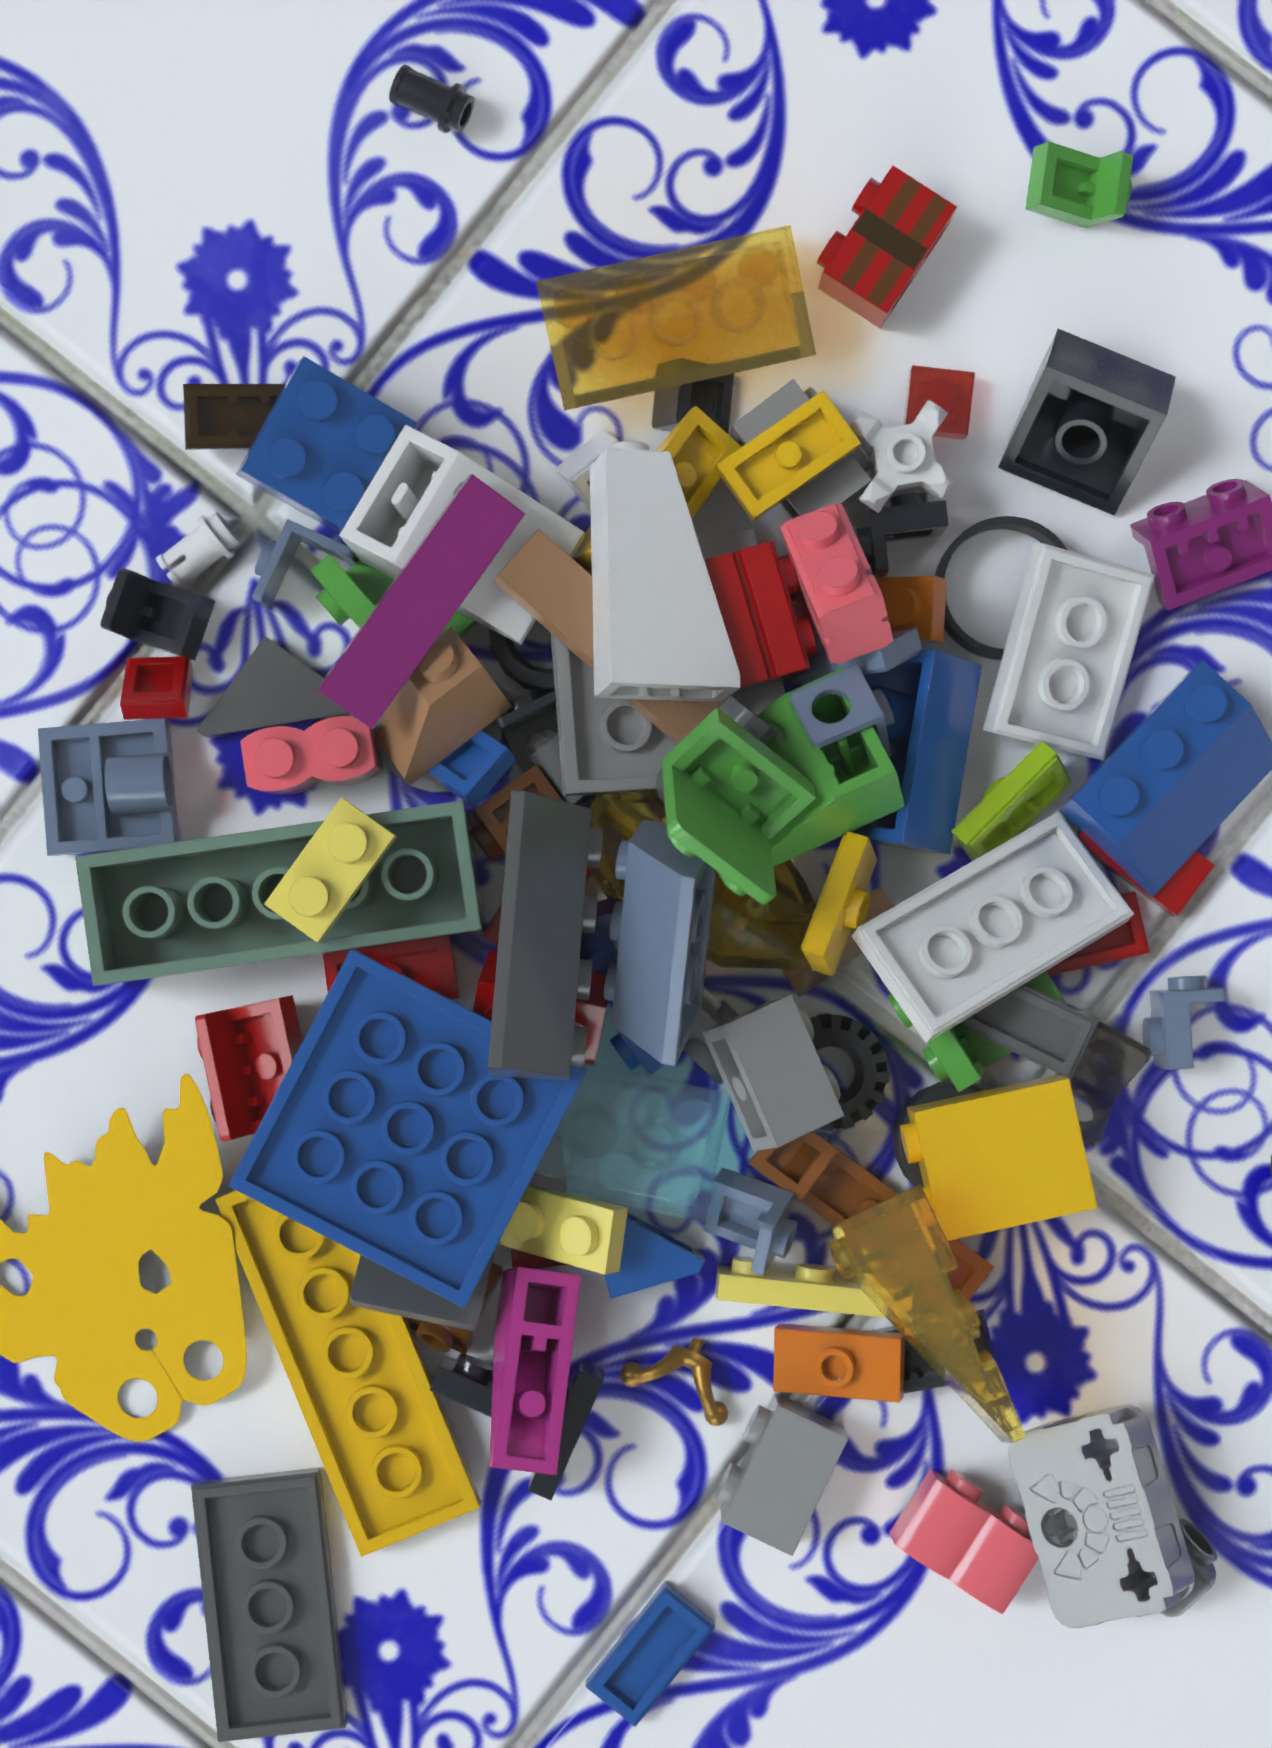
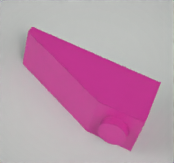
M524 1267L503 1270L494 1334L489 1467L557 1475L581 1275Z

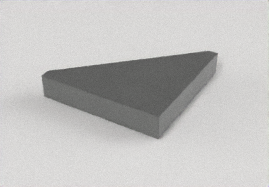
M264 636L196 731L206 738H212L218 735L304 723L310 720L347 715L349 713L316 690L324 679L322 676Z

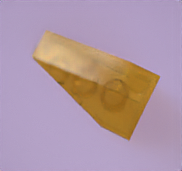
M921 1184L852 1216L831 1228L836 1240L829 1243V1249L844 1279L854 1277L858 1288L1002 1443H1015L1025 1438V1432L997 1363L987 1350L979 1353L973 1340L980 1337L978 1326L981 1324L973 1303L969 1300L967 1301L958 1288L952 1289L948 1277L951 1276V1270L958 1268V1265Z

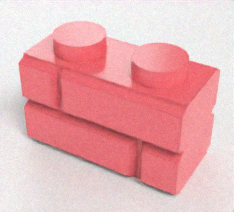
M834 503L785 521L786 523L780 526L788 551L787 554L792 561L799 589L830 663L840 664L887 647L888 644L893 642L882 592L875 577L872 575L869 563L843 505Z

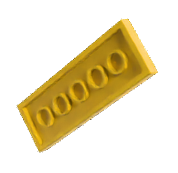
M237 1190L216 1198L215 1200L222 1217L232 1227L236 1252L360 1556H365L480 1508L482 1501L437 1393L430 1391L433 1382L407 1318L354 1307L350 1303V1294L360 1254Z

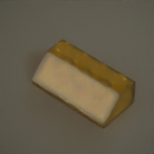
M791 225L536 281L537 293L564 411L816 355Z

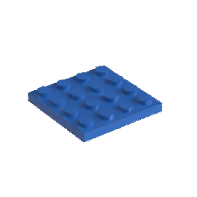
M351 949L228 1186L448 1301L465 1308L587 1069L571 1066L568 1081L488 1075L492 1020L361 952Z

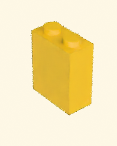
M1053 1075L907 1107L910 1123L900 1125V1133L908 1164L919 1162L924 1187L914 1189L919 1219L923 1228L933 1226L934 1234L942 1242L1098 1208L1069 1078Z

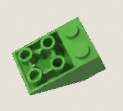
M843 668L782 695L758 714L761 719L777 731L767 747L813 782L816 792V799L769 840L773 867L841 837L847 831H854L905 807L897 772L873 726H869L824 747L815 748L811 744L791 704L790 694L840 672ZM826 695L815 703L812 714L820 722L828 724L837 723L849 714L851 704L841 695Z

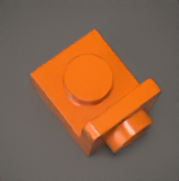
M938 576L875 577L884 598L891 632L917 628L921 643H943L947 579Z

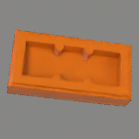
M779 1323L774 1328L773 1391L900 1403L904 1397L905 1334Z

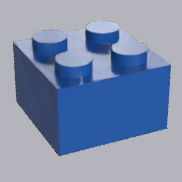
M303 356L296 363L235 475L340 534L404 426L407 425L414 429L417 422Z

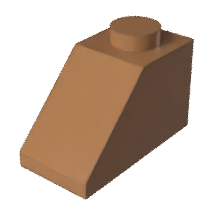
M450 627L435 640L384 712L376 740L404 779L411 785L505 713L512 705L459 635Z

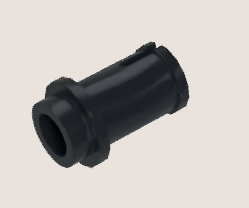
M406 64L400 67L396 73L389 93V101L392 104L400 105L438 123L437 128L443 133H448L450 130L458 133L462 132L471 117L475 102L474 97L466 93L465 85L455 83L451 87L413 70V68Z

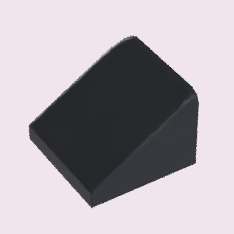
M678 361L660 366L656 373L652 428L672 431L689 410L697 406L729 434L734 373L686 361Z

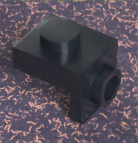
M909 493L890 498L891 506L883 507L879 513L872 508L868 510L863 519L864 527L855 528L854 532L857 538H859L858 541L874 577H885L889 572L886 542L935 537L943 534L949 526L946 500L929 502L927 493Z
M120 568L113 587L108 594L100 626L102 629L136 643L195 661L216 601L202 594L155 581L135 571Z

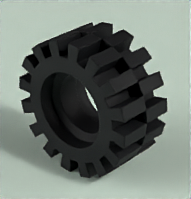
M816 1014L815 1017L810 1018L814 1029L812 1042L816 1051L824 1047L841 1048L849 1054L855 1068L854 1079L851 1085L840 1094V1099L838 1100L844 1116L820 1127V1129L825 1131H833L836 1128L849 1129L855 1127L854 1123L862 1119L867 1120L874 1114L872 1110L878 1103H882L886 1095L884 1094L886 1083H889L890 1072L887 1071L886 1063L889 1060L877 1036L862 1023L839 1014Z

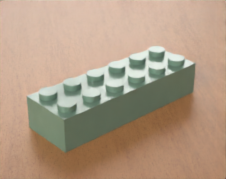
M462 800L367 814L396 835L397 838L321 943L315 942L264 905V903L324 821L76 856L75 861L93 986L486 930L468 804Z

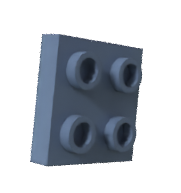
M166 718L38 728L47 856L101 853L179 842L170 720Z

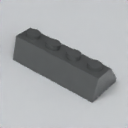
M511 790L488 1075L568 1081L571 1066L584 1067L587 1027L574 1026L576 999L589 1000L592 960L580 959L581 934H594L597 894L585 893L587 867H600L603 828L590 827L591 808L526 791Z

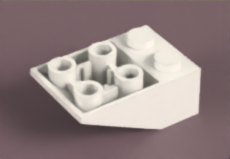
M405 425L339 536L360 562L395 579L469 474L475 475L526 514L460 605L457 612L522 645L536 619L492 580L538 528L571 558H573L586 536L585 532L463 453Z

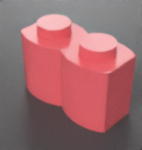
M337 716L321 720L308 727L305 731L288 726H274L257 730L240 741L247 786L268 794L291 795L306 791L320 781L334 785H354L366 782L383 771L381 753L378 750L376 740V727L374 726L373 729H370L353 716Z
M930 1469L889 1534L894 1544L906 1554L950 1580L981 1603L1003 1615L1039 1559L1034 1550L1025 1515L1007 1504H1004L1000 1512L979 1500L984 1491L973 1481L953 1469L950 1470L946 1477Z

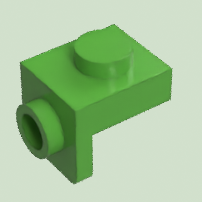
M1050 141L1037 145L1033 149L1025 209L1084 228L1121 218L1126 212L1127 203L1132 193V181L1130 178L1133 155L1118 151L1099 158Z

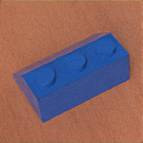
M922 649L915 657L887 672L863 675L871 691L877 688L882 690L894 716L895 724L886 727L891 757L889 758L897 772L905 807L851 831L852 833L869 837L870 842L873 844L943 854L951 853L953 841L951 831L955 828L982 665L937 650Z
M1202 660L1169 691L1067 799L1058 811L1079 831H1083L1152 897L1272 770V741L1252 705Z

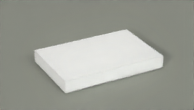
M1033 542L983 730L1036 744L1043 741L1052 748L1104 760L1155 575L1044 543Z

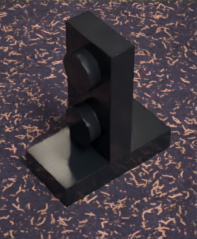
M459 1354L457 1360L444 1356L430 1391L491 1417L493 1367L467 1354ZM583 1360L580 1361L566 1394L557 1475L532 1472L528 1491L552 1501L604 1381V1369Z

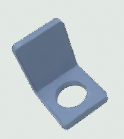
M287 519L277 542L269 539L258 557L255 574L261 577L252 595V599L264 608H271L300 542L351 565L356 564L359 559L348 546Z
M858 664L790 694L791 704L813 747H824L869 726H873L887 755L891 757L886 727L895 724L893 713L882 690L877 688L871 691ZM837 694L845 697L850 702L851 709L849 714L843 720L832 724L817 720L812 714L815 703L826 695Z

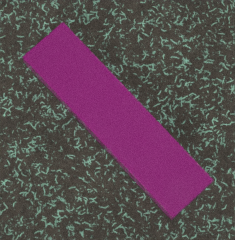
M469 474L316 690L370 729H373L526 513L475 475Z

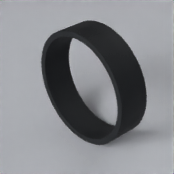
M1016 516L993 517L970 526L952 542L941 557L935 576L945 579L948 563L955 550L969 538L989 530H1014L1025 533L1040 543L1065 550L1067 548L1054 533L1037 522ZM946 602L944 629L947 634L962 648L977 656L1002 660L1004 649L984 645L966 634L952 617Z

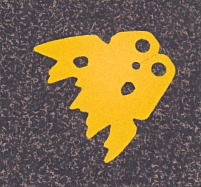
M189 1074L183 1075L180 1079L179 1107L176 1109L165 1108L163 1110L165 1143L156 1165L152 1164L146 1150L137 1138L125 1108H119L113 1112L109 1119V1131L97 1139L95 1159L92 1165H86L78 1160L65 1164L55 1155L49 1152L44 1153L43 1160L50 1208L48 1215L28 1214V1231L25 1233L12 1231L0 1218V1263L8 1259L20 1260L33 1275L30 1289L26 1295H14L0 1284V1355L13 1363L23 1362L36 1357L55 1356L57 1364L54 1381L60 1388L61 1395L66 1402L109 1431L134 1442L150 1440L173 1427L179 1421L183 1400L207 1406L231 1394L241 1386L247 1368L246 1336L233 1230L229 1222L220 1215L200 1209L201 1203L218 1192L223 1179V1170L206 1104L197 1084ZM149 1250H153L166 1264L172 1281L170 1285L158 1293L144 1289L140 1282L139 1260ZM145 1328L152 1330L157 1337L156 1346L147 1351L140 1349L135 1341L136 1333ZM199 1340L209 1341L220 1349L223 1356V1367L215 1378L199 1380L186 1370L184 1353L192 1343ZM134 1378L149 1382L155 1388L157 1394L155 1410L149 1416L143 1418H136L126 1414L118 1401V1392L121 1386L126 1381Z

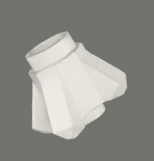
M928 400L912 424L889 428L882 425L876 417L862 410L859 411L849 427L861 442L860 447L869 457L872 480L859 498L861 502L879 513L893 496L919 491L939 498L944 497L956 480L952 474L936 462L932 437L948 415L944 409Z

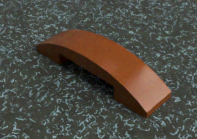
M811 1131L778 1148L756 1151L748 1162L779 1187L793 1192L795 1199L803 1202L899 1274L907 1283L955 1319L994 1268L992 1264L959 1239L942 1242L934 1234L933 1226L923 1228L917 1207L815 1131Z

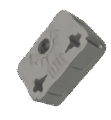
M1120 1405L1056 1420L1024 1431L1012 1439L1008 1449L1013 1475H1015L1026 1512L1025 1518L1035 1553L1038 1555L1048 1590L1047 1596L1055 1618L1062 1625L1069 1628H1084L1121 1618L1157 1614L1189 1595L1195 1583L1193 1567L1152 1428L1146 1414L1140 1408L1133 1405ZM1115 1438L1119 1450L1117 1448L1108 1449L1105 1439ZM1065 1514L1075 1518L1077 1530L1075 1527L1068 1526ZM1143 1571H1154L1157 1580L1155 1578L1145 1579Z

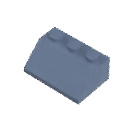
M643 820L630 840L621 841L617 854L615 876L616 879L625 880L623 902L617 901L615 903L611 917L610 940L619 941L617 962L611 961L607 970L604 999L613 1001L611 1025L661 1064L675 1066L701 1014L717 871L698 856L689 858L682 854L670 841L666 832V823Z

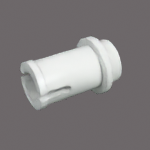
M215 512L209 518L204 515L200 516L197 519L199 523L197 528L164 554L156 557V561L161 569L165 570L167 568L170 571L166 575L177 587L184 589L187 583L223 555L228 559L235 555L233 548L241 541L233 528L218 512Z

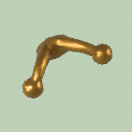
M692 1338L688 1349L673 1345L671 1350L661 1360L643 1369L638 1363L631 1362L625 1364L621 1369L620 1378L622 1383L627 1387H637L642 1383L663 1377L681 1366L687 1367L692 1370L706 1422L712 1426H721L728 1419L729 1411L727 1406L720 1401L714 1400L711 1385L712 1362L700 1355L704 1344L700 1339Z

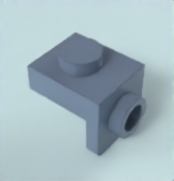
M1207 975L1169 977L1168 990L1149 991L1151 1017L1143 1019L1142 1037L1144 1050L1147 1056H1154L1155 1067L1167 1070L1194 1068L1190 1003L1227 1001L1226 988L1207 987Z
M722 1167L713 1181L704 1231L755 1249L751 1272L764 1276L775 1256L785 1259L792 1246L797 1230V1222L789 1219L794 1193Z

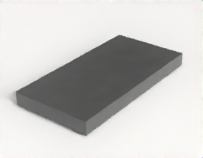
M321 1467L195 1481L191 1485L218 1742L346 1728L348 1716Z

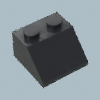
M1058 328L1035 375L998 468L1115 516L1168 414L1176 376Z

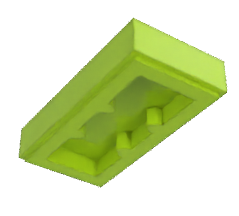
M1041 741L1006 777L997 779L987 788L982 801L951 831L968 858L974 861L1024 832L1072 784V779L1057 752Z

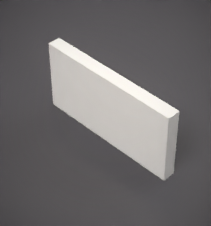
M1058 811L859 926L851 937L925 1043H928L1123 925L1134 913Z

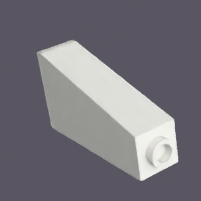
M622 441L612 444L609 448L603 450L590 467L594 698L722 702L741 688L740 673L671 453L668 451L649 450V446L646 443L638 441Z

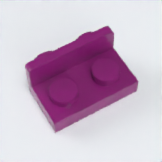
M1227 479L1217 482L1207 488L1206 495L1185 503L1168 502L1158 505L1148 511L1147 518L1130 525L1133 538L1145 547L1151 574L1155 575L1153 581L1159 603L1168 611L1272 570L1271 498L1269 494L1247 480Z

